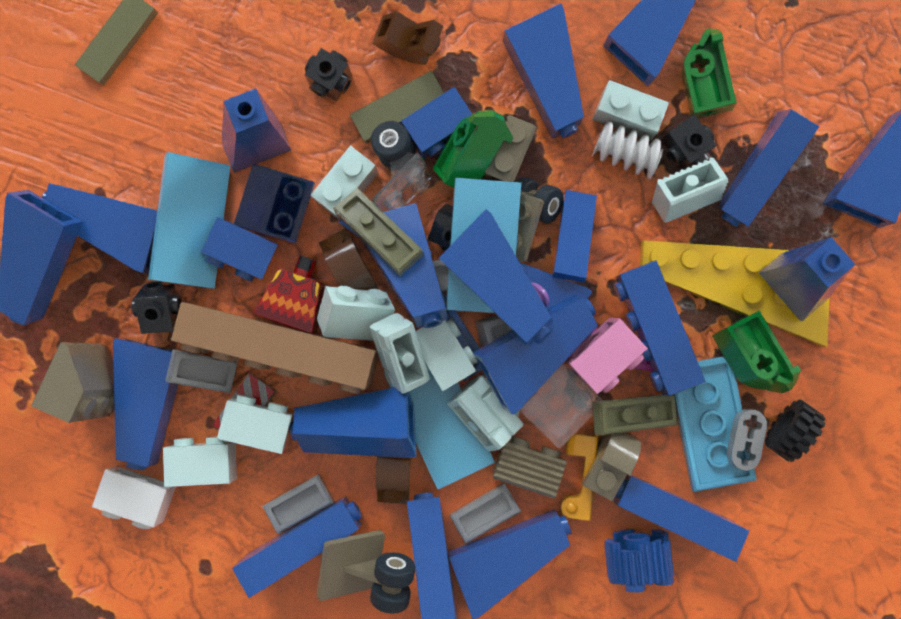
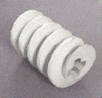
M608 121L602 128L592 156L597 151H600V161L603 162L611 155L612 166H615L622 159L624 160L623 170L625 171L632 164H635L636 175H639L646 168L647 179L650 180L658 167L663 148L661 149V141L659 139L653 140L649 145V136L646 134L642 135L637 141V132L635 130H631L625 137V127L622 125L613 132V123Z

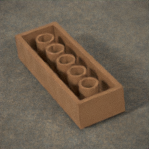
M185 302L180 304L171 341L182 343L181 350L198 354L200 352L209 354L210 351H213V358L230 362L232 360L239 362L240 358L245 359L244 365L263 370L264 368L270 369L273 366L277 367L276 374L295 378V376L301 377V374L309 375L308 382L327 386V384L331 385L332 382L340 383V390L355 394L362 393L363 389L371 388L379 358L377 350Z

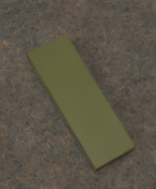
M123 0L75 63V66L104 86L158 14L156 9L143 0Z
M429 71L351 113L350 117L366 144L371 141V135L379 124L386 121H396L402 124L401 120L441 96L444 92L432 71Z
M358 188L333 208L335 214L399 276H402L424 256L423 250Z
M660 394L592 402L595 435L677 425L675 394L671 396Z

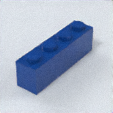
M657 260L616 276L617 283L614 284V290L619 301H625L629 311L626 314L628 325L632 331L637 330L641 342L648 348L642 355L644 356V361L649 360L653 373H650V379L657 392L661 390L662 395L671 396L706 382Z

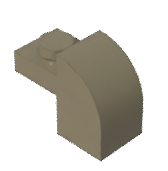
M628 432L602 435L598 442L597 456L582 482L583 486L613 501L627 474L631 475L641 451V441Z

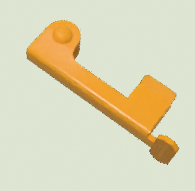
M569 433L566 452L568 455L585 457L584 480L597 456L599 435ZM582 484V490L578 495L566 496L561 502V511L564 516L571 519L590 521L593 491Z

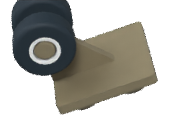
M522 177L516 181L521 183L516 257L519 261L525 262L528 259L538 222L549 224L558 217L563 206V193L559 188L551 185H543L538 189L539 183L536 180Z
M382 530L326 541L323 545L316 596L320 601L371 589L370 601L376 609L384 613H399L404 611L409 605L411 590L408 585L414 579L415 564L411 558L401 553L390 552L382 555L385 534Z

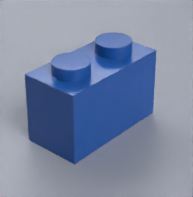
M453 87L401 120V123L406 128L421 158L424 159L427 156L434 158L441 154L459 122L465 117L471 116L472 113L456 88Z
M216 217L201 249V253L207 255L204 260L205 262L221 269L226 263L237 268L235 275L252 282L254 277L263 278L278 244Z

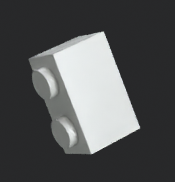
M115 466L105 469L92 507L102 510L101 514L105 517L112 519H121L123 517L132 520V525L135 527L151 529V527L154 528L164 522L176 486L164 487V481Z

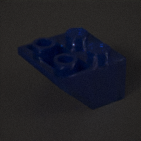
M253 163L234 225L254 234L296 244L315 182Z

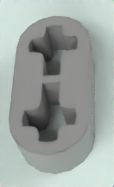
M744 409L739 411L734 417L727 448V459L732 466L738 469L749 471L754 469L760 462L767 430V421L761 412ZM752 415V421L757 422L756 428H750L748 433V427L743 426L744 419L750 420ZM745 448V451L750 453V458L744 459L742 462L737 457V452L743 451Z

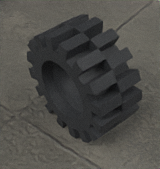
M803 400L793 401L790 406L787 405L784 408L783 413L780 412L777 415L778 419L772 422V428L766 433L768 436L765 437V445L786 461L794 462L795 459L798 460L802 457L803 452L806 454L810 450L809 446L811 444L814 445L817 442L815 439L817 436H821L823 431L820 429L825 427L824 421L826 419L823 414Z

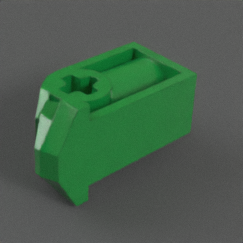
M709 28L705 30L698 45L694 43L689 50L682 68V79L691 116L695 114L698 119L733 111L737 103L724 50L723 34L718 29ZM695 63H699L700 68H704L702 73H699L697 68H693Z
M493 110L477 111L475 114H471V116L465 117L459 122L432 168L445 184L454 188L455 178L481 180L503 141L511 143L513 140L504 116Z
M760 311L712 335L736 378L744 385L777 393H785L792 390L797 383L801 373L799 366H792Z

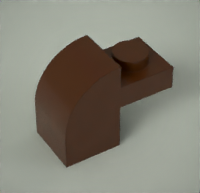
M398 11L382 16L372 44L394 57L414 64L426 65L429 57L435 53L440 45V34L443 25L435 20L417 24Z
M347 228L319 242L323 251L322 255L339 286H348L359 290L378 289Z
M377 456V502L407 504L410 497L412 458Z

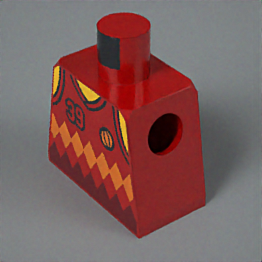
M299 255L294 272L278 268L255 308L254 314L316 334L319 325L317 316L325 284L311 279L317 261Z

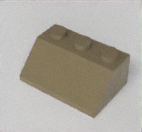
M61 342L31 406L68 423L107 417L115 412L114 367L108 346L94 343Z

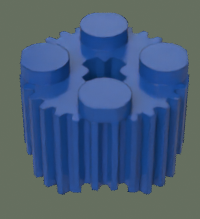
M634 529L614 531L613 539L604 541L607 574L610 583L625 585L627 592L636 593L645 591L646 584L653 585L655 583L659 586H668L674 583L671 542L668 532H665V530L652 529V535L635 533Z

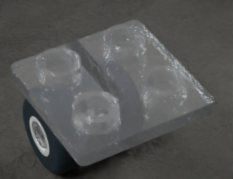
M386 121L379 124L371 135V146L381 163L391 170L392 179L374 196L372 202L382 212L407 206L415 195H421L428 188L432 177L422 157L416 153L415 146L406 128L396 121Z

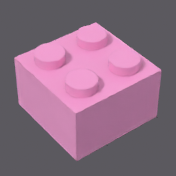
M610 317L584 340L565 362L595 393L598 394L601 391L607 393L619 382L617 376L626 368L630 371L644 359L642 353L648 348L620 318Z

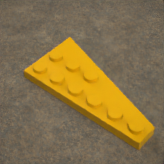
M645 240L641 242L640 266L657 260L666 284L691 292L695 296L718 303L722 307L747 317L760 311L767 324L782 329L791 335L809 340L818 346L827 347L830 297L804 321H800L759 274L761 270L781 253L789 250Z

